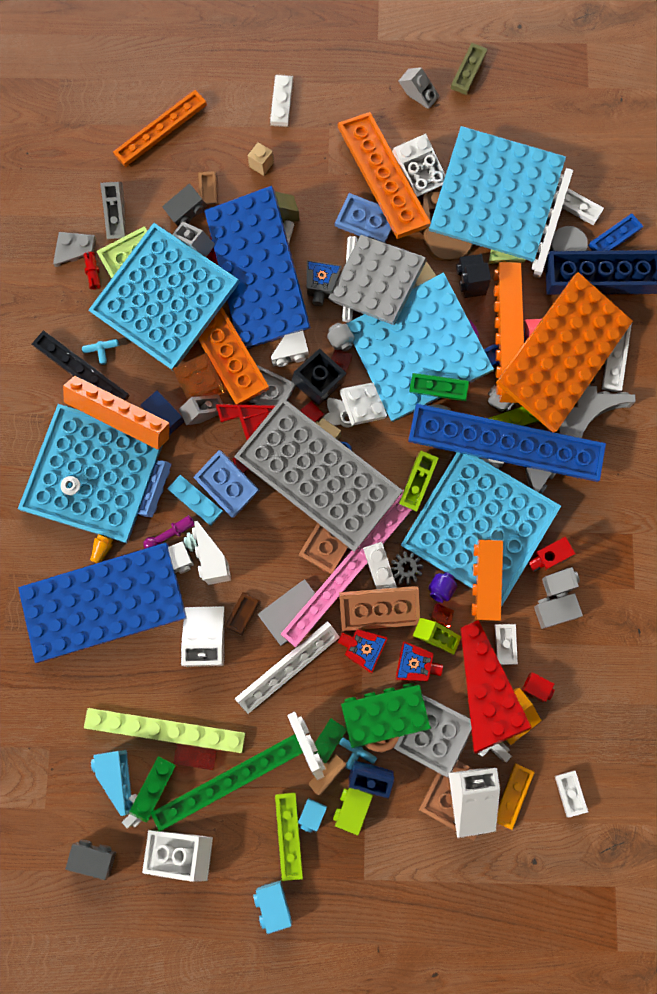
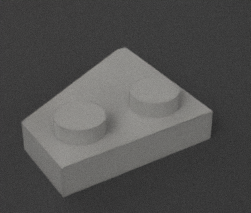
M59 232L53 262L54 266L59 267L61 263L67 261H77L83 257L85 252L89 256L88 252H94L95 235Z

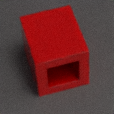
M533 672L529 673L521 689L523 693L540 702L550 700L555 692L552 689L554 683Z

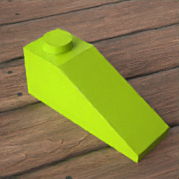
M423 451L419 452L399 502L400 505L418 511L439 459L438 457Z

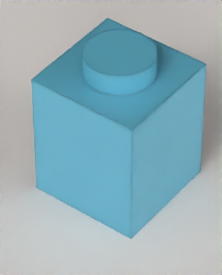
M308 798L298 821L301 824L300 828L310 833L313 830L317 831L327 806Z

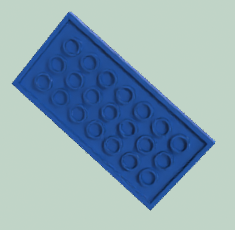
M269 186L204 210L210 235L215 244L214 250L218 266L240 281L227 301L234 328L245 347L249 349L282 338L288 334L310 329L274 188Z
M168 543L159 544L18 587L35 663L187 619Z

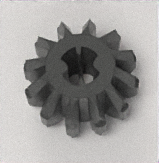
M403 552V558L397 554V561H391V564L395 566L391 568L392 573L397 572L393 576L394 580L400 577L399 584H402L403 580L406 579V584L410 585V578L416 583L418 581L416 576H422V572L418 570L423 569V565H417L421 559L418 557L413 560L414 553L407 557V553ZM407 564L409 565V569L412 571L410 572L408 570V572L406 573L404 572V568L401 566L403 565L405 567V565Z

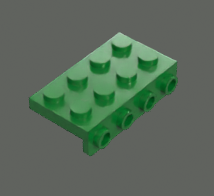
M414 683L403 685V689L395 690V688H388L383 690V694L376 695L375 692L365 694L362 699L356 700V697L345 699V703H341L351 749L430 730L431 727L420 685L415 686Z

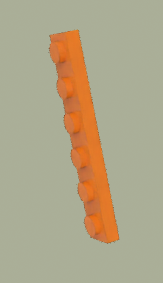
M196 90L192 91L114 150V156L124 167H127L207 106L206 100Z

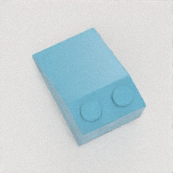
M127 750L94 755V759L91 761L92 771L95 772L96 778L121 816L127 815L133 805L129 799L131 796Z

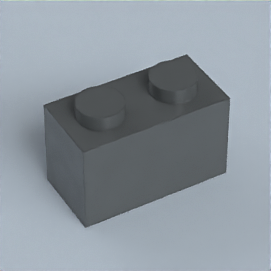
M189 183L162 207L179 227L182 222L189 224L191 219L201 214L208 205Z
M87 840L73 843L65 870L103 880L110 877L116 855L115 851H111L112 847L106 845L92 846V842Z

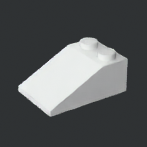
M148 830L142 873L193 882L207 881L213 837Z

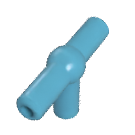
M117 339L105 342L98 341L96 344L83 346L82 352L85 354L98 351L99 362L101 365H105L107 363L105 349L119 346V341Z
M345 738L340 740L339 745L352 752L345 766L347 769H352L354 760L357 761L359 756L372 764L376 762L377 757L364 750L362 746L351 749L350 741Z

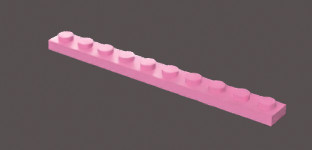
M402 494L355 552L351 551L281 633V636L295 648L338 599L339 592H344L366 566L367 560L363 548L378 542L384 544L410 514L412 509L399 504Z

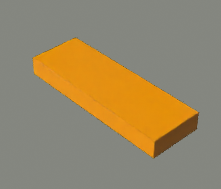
M516 763L514 764L498 805V824L513 830L535 773L534 771Z

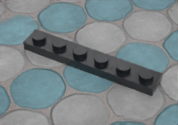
M44 330L32 342L33 347L73 377L76 376L125 401L129 398L130 395Z

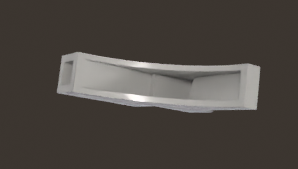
M589 384L556 433L582 438L586 427L592 420L614 409L630 408L635 403V395H629L628 392L610 394L607 391L597 394V386Z

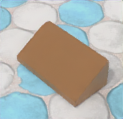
M336 754L324 765L325 770L322 772L325 777L319 780L314 777L309 782V786L318 796L323 793L346 766V763Z

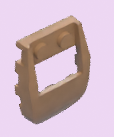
M430 192L422 195V208L429 220V212L435 211L440 192ZM429 228L421 230V233L424 235L426 250L434 259L440 261L459 260L460 257L467 256L472 250V243L431 232Z

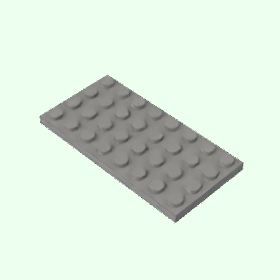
M284 398L278 402L234 456L354 552L403 492L402 489Z

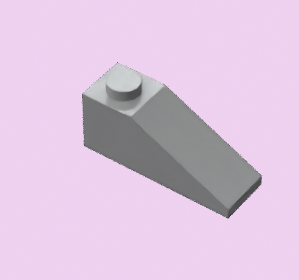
M122 182L101 183L107 239L125 237Z

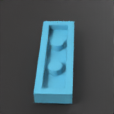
M181 475L168 487V490L210 526L223 513L222 509Z

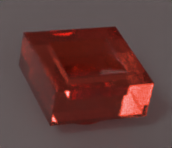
M334 350L331 359L347 372L353 355L341 350Z
M436 603L433 607L430 621L437 622L448 629L451 626L454 610Z

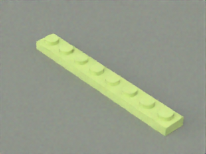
M92 708L87 709L84 724L85 729L236 753L243 752L246 734L244 732Z

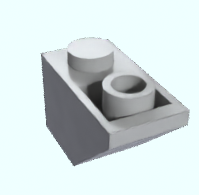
M422 67L408 69L398 81L409 97L426 108H430L439 97L438 92Z
M529 467L525 470L529 487L540 494L548 486L545 484L547 479L552 480L556 474Z
M573 567L545 576L542 579L547 597L570 592L579 587L578 583L580 582L579 576L576 571L574 572Z

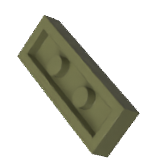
M471 43L451 84L452 90L467 95L487 54V48Z

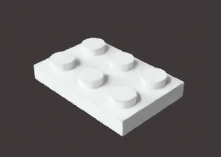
M295 712L287 715L315 778L319 780L325 777L322 772L325 770V766L319 754L314 753L317 751V748L310 734L306 735L309 733V730L302 716L298 717Z

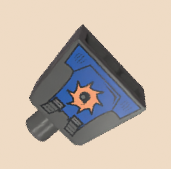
M307 260V295L313 296V305L323 306L324 298L328 299L329 295L332 294L341 274V265Z

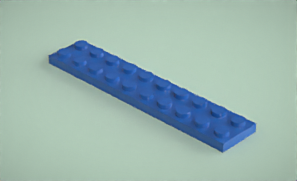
M417 403L408 442L595 482L600 481L606 443Z

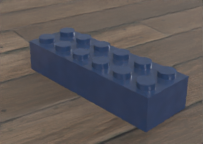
M657 250L549 251L546 258L547 295H560L572 277L578 272L602 294H657Z

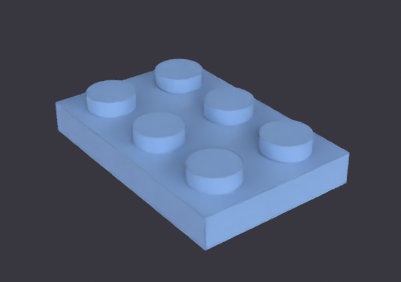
M351 193L348 194L335 222V227L383 243H386L392 230L379 204Z
M218 450L193 477L232 518L260 491L221 450Z

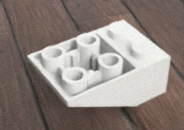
M426 134L393 148L392 153L416 197L443 185L446 175Z
M194 521L195 527L192 528L193 538L198 543V546L195 547L196 557L201 561V566H198L200 578L208 585L231 581L227 559L198 521Z
M224 606L185 607L187 619H184L181 666H224Z
M480 768L449 773L457 838L496 832L500 794L497 768Z

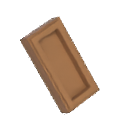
M216 171L198 172L199 195L208 205L207 207L217 206Z

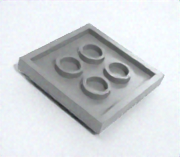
M422 694L431 729L399 737L394 749L449 778V773H452L472 733L471 719Z

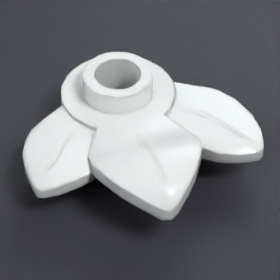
M328 398L327 407L329 413L323 418L334 426L341 424L344 427H352L353 425H351L350 421L344 420L348 416L344 402Z

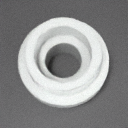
M68 476L62 480L61 490L66 495H75L80 490V482L76 477ZM72 482L73 486L67 488L68 483Z

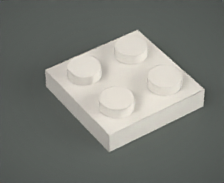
M374 382L340 390L351 425L372 422L387 417Z

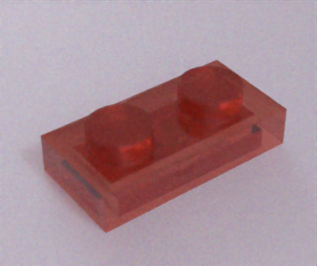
M177 743L173 764L213 771L217 750Z

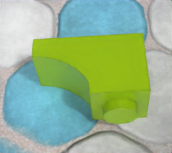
M423 618L419 619L413 634L417 639L453 655L461 639L460 635L439 623Z

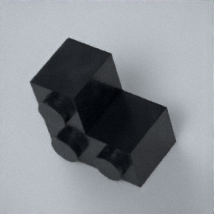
M482 254L460 257L459 263L456 264V272L461 278L459 288L460 292L464 293V298L486 295L491 282L488 263L483 262Z

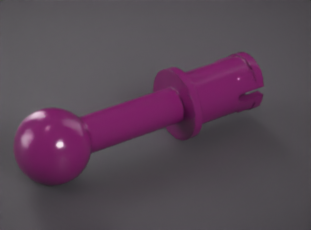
M188 515L176 523H171L172 528L157 537L146 538L143 542L144 549L159 545L175 534L181 536L182 532L195 526L193 519Z

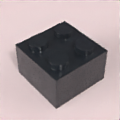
M319 348L294 371L292 382L319 406L344 383L347 373Z

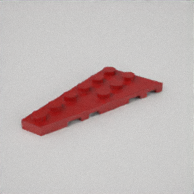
M479 620L461 627L475 754L532 729Z

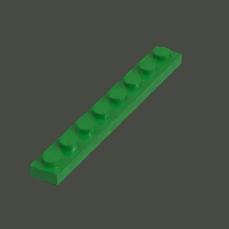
M296 734L153 811L151 816L159 832L302 754L303 750Z

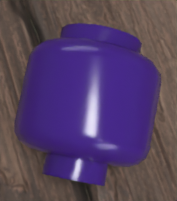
M447 572L436 574L428 587L431 598L441 603L449 601L458 587L454 581V576Z

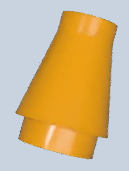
M98 534L97 538L94 539L90 560L95 563L102 562L113 545L111 544L113 539Z

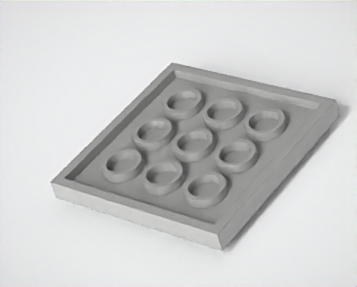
M360 235L328 299L336 304L395 325L427 261L426 257Z

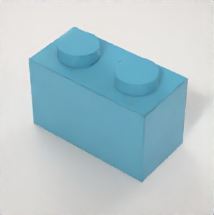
M281 880L258 887L256 894L253 896L256 907L261 909L262 915L259 916L262 929L266 928V932L269 934L291 927L292 919Z

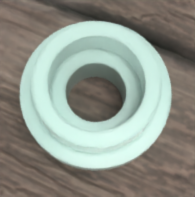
M187 533V537H184L185 548H189L190 552H193L198 543L193 538V534Z

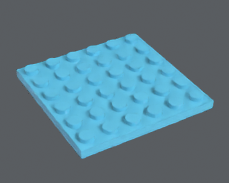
M461 126L429 231L534 262L566 156Z
M153 223L95 300L89 311L172 371H175L240 281Z
M444 273L412 289L395 325L365 314L346 323L355 337L353 344L372 383L374 382L378 395L392 422L414 412L416 403L428 405L440 399V397L410 393L412 373L466 380L471 383L494 371Z
M58 404L18 510L128 544L138 516V510L162 446L157 450L80 410ZM73 476L79 480L80 490L78 493L70 496L62 492L61 482L64 478ZM68 483L67 488H71L73 483Z
M457 452L401 546L443 572L453 575L455 579L472 589V585L476 584V576H473V564H477V556L473 555L474 544H477L478 540L503 541L502 606L561 505L477 456Z

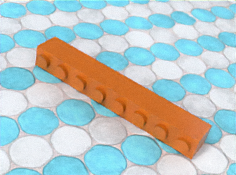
M499 262L498 268L494 269L493 280L497 284L494 286V296H497V301L494 303V312H497L494 326L498 328V333L495 334V345H498L495 361L499 362V367H496V378L501 376L524 344L521 263ZM499 385L496 386V395H500V402L518 403Z

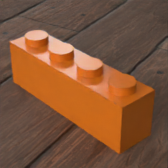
M478 540L477 544H474L473 555L477 556V564H473V576H476V584L472 585V596H476L475 604H472V616H475V620L501 621L503 541Z

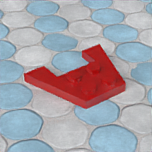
M215 404L221 423L240 418L246 440L251 437L275 407V405ZM232 458L234 464L243 473L249 470L236 458Z

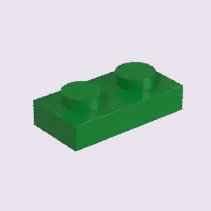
M330 718L314 743L317 751L314 753H318L325 764L347 731V728Z

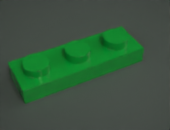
M412 373L409 392L467 401L470 382Z
M159 756L157 757L128 814L147 823L176 766L175 764Z

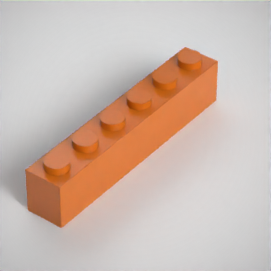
M76 376L63 385L64 403L157 450L169 439V422Z

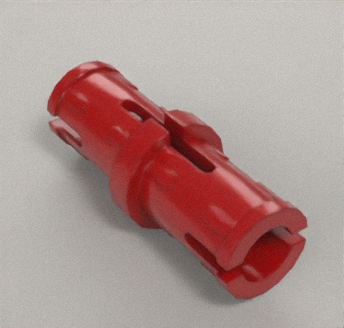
M85 252L83 257L89 289L96 290L95 285L99 289L101 284L95 253L88 252L89 256H87V252Z

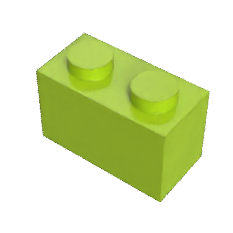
M344 788L340 798L343 801L341 809H336L333 820L336 821L335 827L359 835L373 795L360 791V789Z

